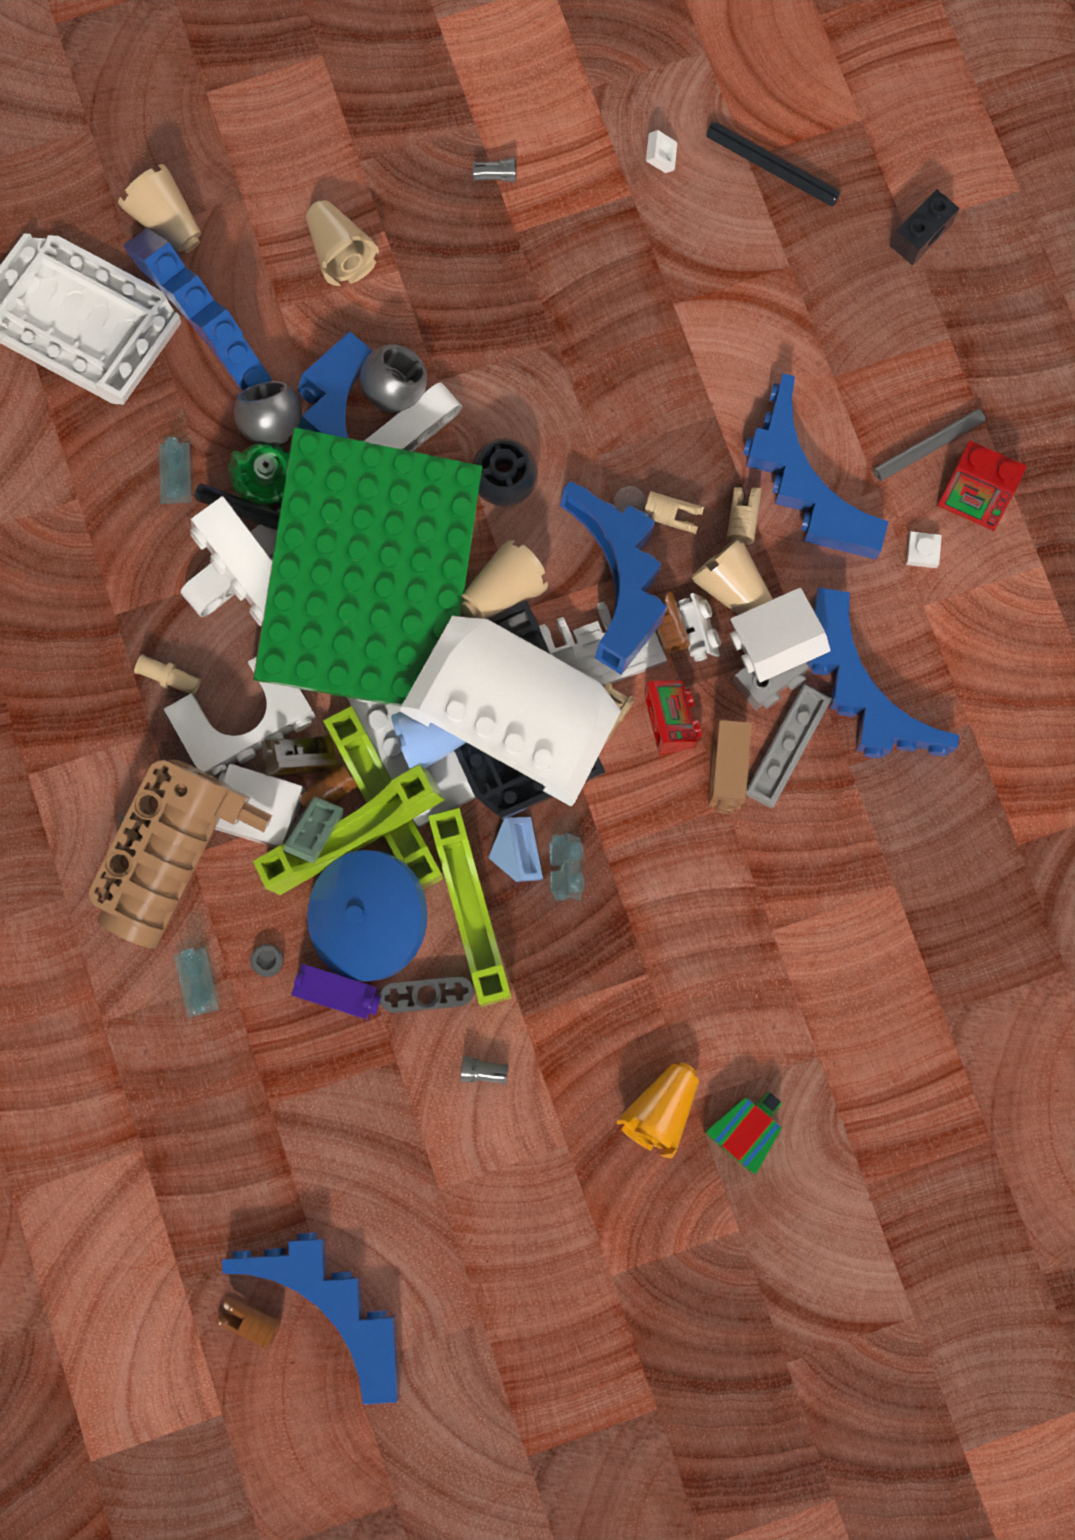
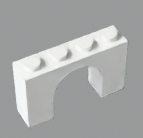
M256 657L248 661V664L253 672L255 669ZM259 682L267 700L265 715L255 729L238 736L225 735L216 731L211 726L192 693L166 707L164 711L196 768L215 778H219L222 771H227L229 764L233 765L236 762L242 764L256 756L255 752L262 748L261 741L264 739H284L283 736L293 730L295 732L302 731L312 724L311 720L316 718L301 690Z

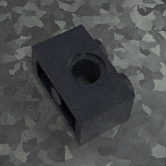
M936 189L896 230L890 247L913 266L952 226L960 208Z

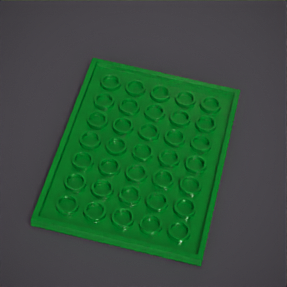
M294 427L253 681L401 707L451 617H460L462 606L460 604L463 602L461 595L464 593L482 466Z

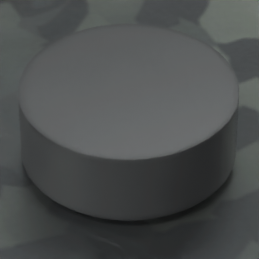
M264 944L253 951L250 959L251 967L262 977H273L282 970L284 956L277 947Z

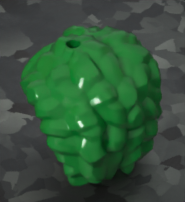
M268 443L251 445L242 453L234 450L231 453V459L228 464V477L233 491L239 494V497L257 504H263L265 507H271L274 503L280 504L282 502L289 452L283 451L280 446L272 447ZM268 462V465L264 466L263 463Z

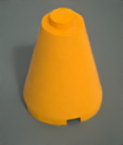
M680 1062L679 1065L671 1064L619 1116L617 1125L624 1124L621 1130L645 1149L651 1151L653 1147H657L662 1150L660 1156L673 1158L677 1152L699 1084V1079L695 1076L697 1074L696 1070L683 1062Z

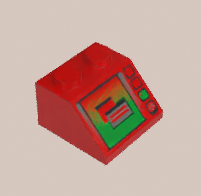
M969 440L959 457L937 506L995 531L1020 483L1027 465Z
M654 680L647 682L644 698L659 756L696 748L697 738L702 737L698 719H692L690 708L694 707L691 690L685 689L683 681Z

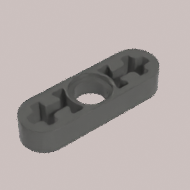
M464 977L390 983L381 990L380 1003L390 1013L463 1007L472 1001L474 988L471 982ZM456 983H462V987L469 990L468 994L463 995L462 1001H457L456 996L449 995L445 996L448 1001L447 1003H440L442 992L439 984H446L445 991L454 990ZM423 986H431L436 990V999L431 1004H422L418 1000V991ZM407 987H413L412 999L415 1006L408 1007L409 1000L398 1001V1007H393L391 1002H386V996L391 995V990L397 989L398 994L405 995L409 994Z

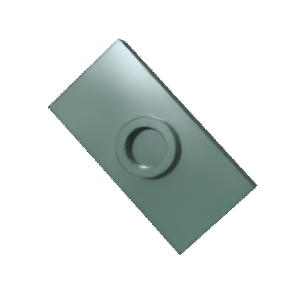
M314 796L285 843L284 851L314 864L341 819L343 808Z

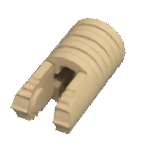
M734 487L726 537L729 542L739 537L745 545L754 543L762 493L761 488H752L748 506H743L744 492L742 487Z
M650 491L644 513L655 522L696 534L698 526L688 521L677 520L675 516L678 508L686 510L691 514L702 515L704 507Z

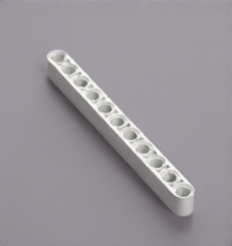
M437 383L428 389L414 406L398 413L363 442L413 452L454 419L461 411L462 405L442 383ZM260 524L250 533L272 560L277 530ZM212 563L189 580L181 589L182 596L200 617L211 614L235 595L230 588V582L232 581L227 573L221 576Z

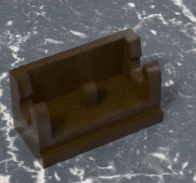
M329 735L323 736V738L322 736L280 740L273 738L261 741L266 776L325 772L338 764L334 754L332 739Z

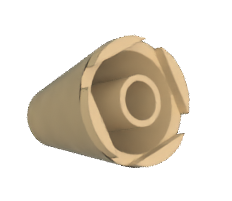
M164 164L158 165L161 169L160 171L155 173L151 168L137 177L125 189L128 194L125 201L120 197L118 204L146 228L167 240L174 250L189 253L199 245L200 240L198 238L201 232L169 169Z
M317 201L313 203L306 213V221L319 265L326 281L332 285L341 286L339 283L341 281L348 280L352 284L361 280L376 264L374 257L376 253L379 254L377 245L331 202Z
M739 537L727 544L716 556L714 555L691 577L698 586L737 615L773 600L744 542Z
M508 540L501 545L461 595L463 602L460 605L462 606L461 611L464 616L487 619L543 594L547 590L548 582L543 584L541 576L545 574V571L534 553L524 545L519 548L513 545L514 540Z

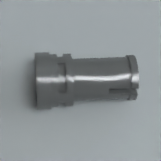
M512 157L506 160L500 159V161H473L474 181L501 180V182L515 183L516 159Z
M463 1056L460 1082L477 1083L478 1080L506 1085L509 1064L483 1062L479 1058Z

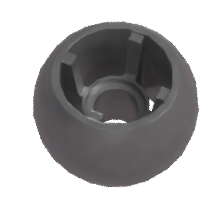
M396 344L381 346L366 357L361 367L360 386L363 394L372 405L382 411L400 413L414 406L426 390V368L422 360L412 350Z
M272 381L251 386L240 392L235 400L234 419L243 436L253 443H268L270 446L280 445L286 442L289 436L293 435L294 427H299L302 417L301 403L293 389L284 382Z

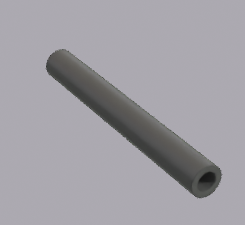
M980 409L972 411L873 468L875 477L881 482L985 422L983 412Z

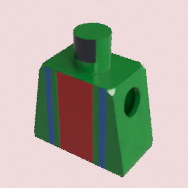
M769 1091L764 1094L756 1105L748 1098H742L708 1127L704 1134L751 1174H756L782 1129L771 1117L783 1103Z

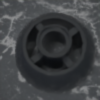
M502 438L490 441L478 450L472 461V464L482 466L479 496L495 506L507 507L521 503L528 498L536 485L538 478L536 460L528 447L516 440ZM501 463H508L512 466L508 472H500L496 467ZM518 471H520L523 477L520 481L513 485V482H515L518 477ZM490 480H493L496 484L500 486H496L490 483Z

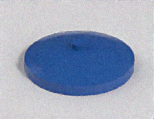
M370 850L350 852L329 864L320 874L312 889L307 911L310 938L321 960L335 973L356 981L382 980L404 969L415 957L423 942L428 918L425 894L413 871L395 856Z

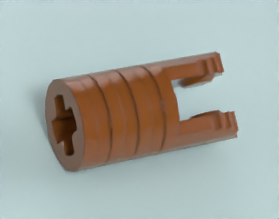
M669 591L662 595L661 598L663 604L668 606L666 610L667 616L664 615L662 623L657 628V634L665 654L679 652L691 645L674 594Z
M340 764L336 769L334 768L330 773L316 781L317 784L309 788L299 799L303 809H307L314 796L333 804L337 799L342 798L343 795L348 794L358 786L344 765Z
M226 1296L224 1308L243 1320L231 1316V1314L223 1313L218 1315L216 1319L217 1324L268 1350L279 1331L281 1322L232 1296Z

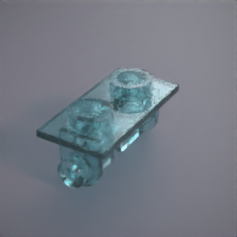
M168 437L166 438V443L159 444L160 504L192 503L190 443H178V438Z
M564 833V836H553V842L549 843L550 865L561 866V871L550 872L551 894L554 895V901H566L567 898L582 901L581 892L584 891L585 882L580 865V860L583 859L584 855L580 837Z
M206 947L195 950L189 948L182 950L179 954H175L174 960L187 1018L220 1010Z

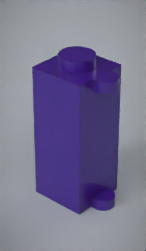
M301 964L291 994L296 998L368 1021L371 1014H377L381 996L377 995L379 989L374 986L305 964Z

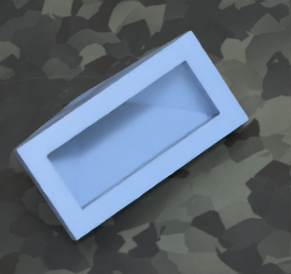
M510 817L504 819L488 857L516 882L543 879L531 817Z

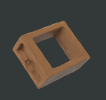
M719 720L714 731L708 807L715 808L716 813L734 814V810H740L746 800L752 723Z

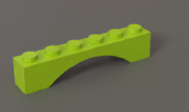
M350 706L324 720V723L365 801L368 803L391 782V779L353 707ZM413 820L384 835L395 857L404 862L413 871L423 890L443 880V876Z
M419 764L391 780L371 801L340 820L314 864L284 851L285 844L254 860L253 863L265 888L278 895H282L322 872L337 858L360 850L443 802L445 799L432 773Z
M460 808L428 816L479 1005L484 1007L512 999Z

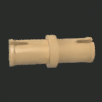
M144 654L140 655L134 669V673L156 680L164 688L170 686L188 694L192 693L193 696L196 694L201 682L200 677L176 669L175 664L168 663L166 665Z

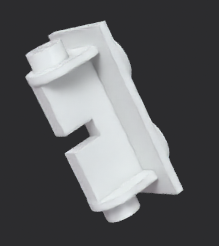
M692 593L690 594L692 602L690 598L682 599L678 602V608L685 629L687 630L692 627L695 629V632L688 634L691 643L688 647L691 657H694L695 661L706 659V653L719 657L718 647L721 646V641L716 629H712L709 617H712L710 604L703 597Z

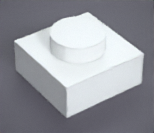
M659 130L649 133L646 161L664 173L674 171L677 142Z
M910 532L908 535L906 565L937 568L940 560L942 535Z

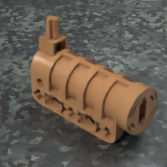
M162 760L153 763L148 769L90 887L89 897L92 904L102 909L97 922L111 933L127 941L147 948H157L220 818L233 825L241 821L264 833L273 815L249 804V796L183 761ZM153 797H155L158 801V808L156 811L151 806V800ZM123 856L129 861L128 869L123 864Z

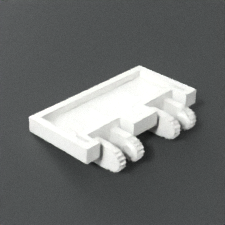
M600 602L596 605L607 631L612 619L607 605L604 602ZM564 617L556 619L557 628L565 642V645L559 648H555L549 628L545 624L539 626L552 656L597 680L603 687L607 682L613 684L667 662L656 632L653 633L626 670L620 675L595 658L599 642L605 634L602 632L598 621L573 630L577 643L575 644Z

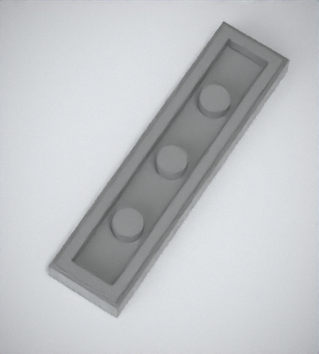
M806 684L802 686L747 788L746 795L773 809L831 702V697Z

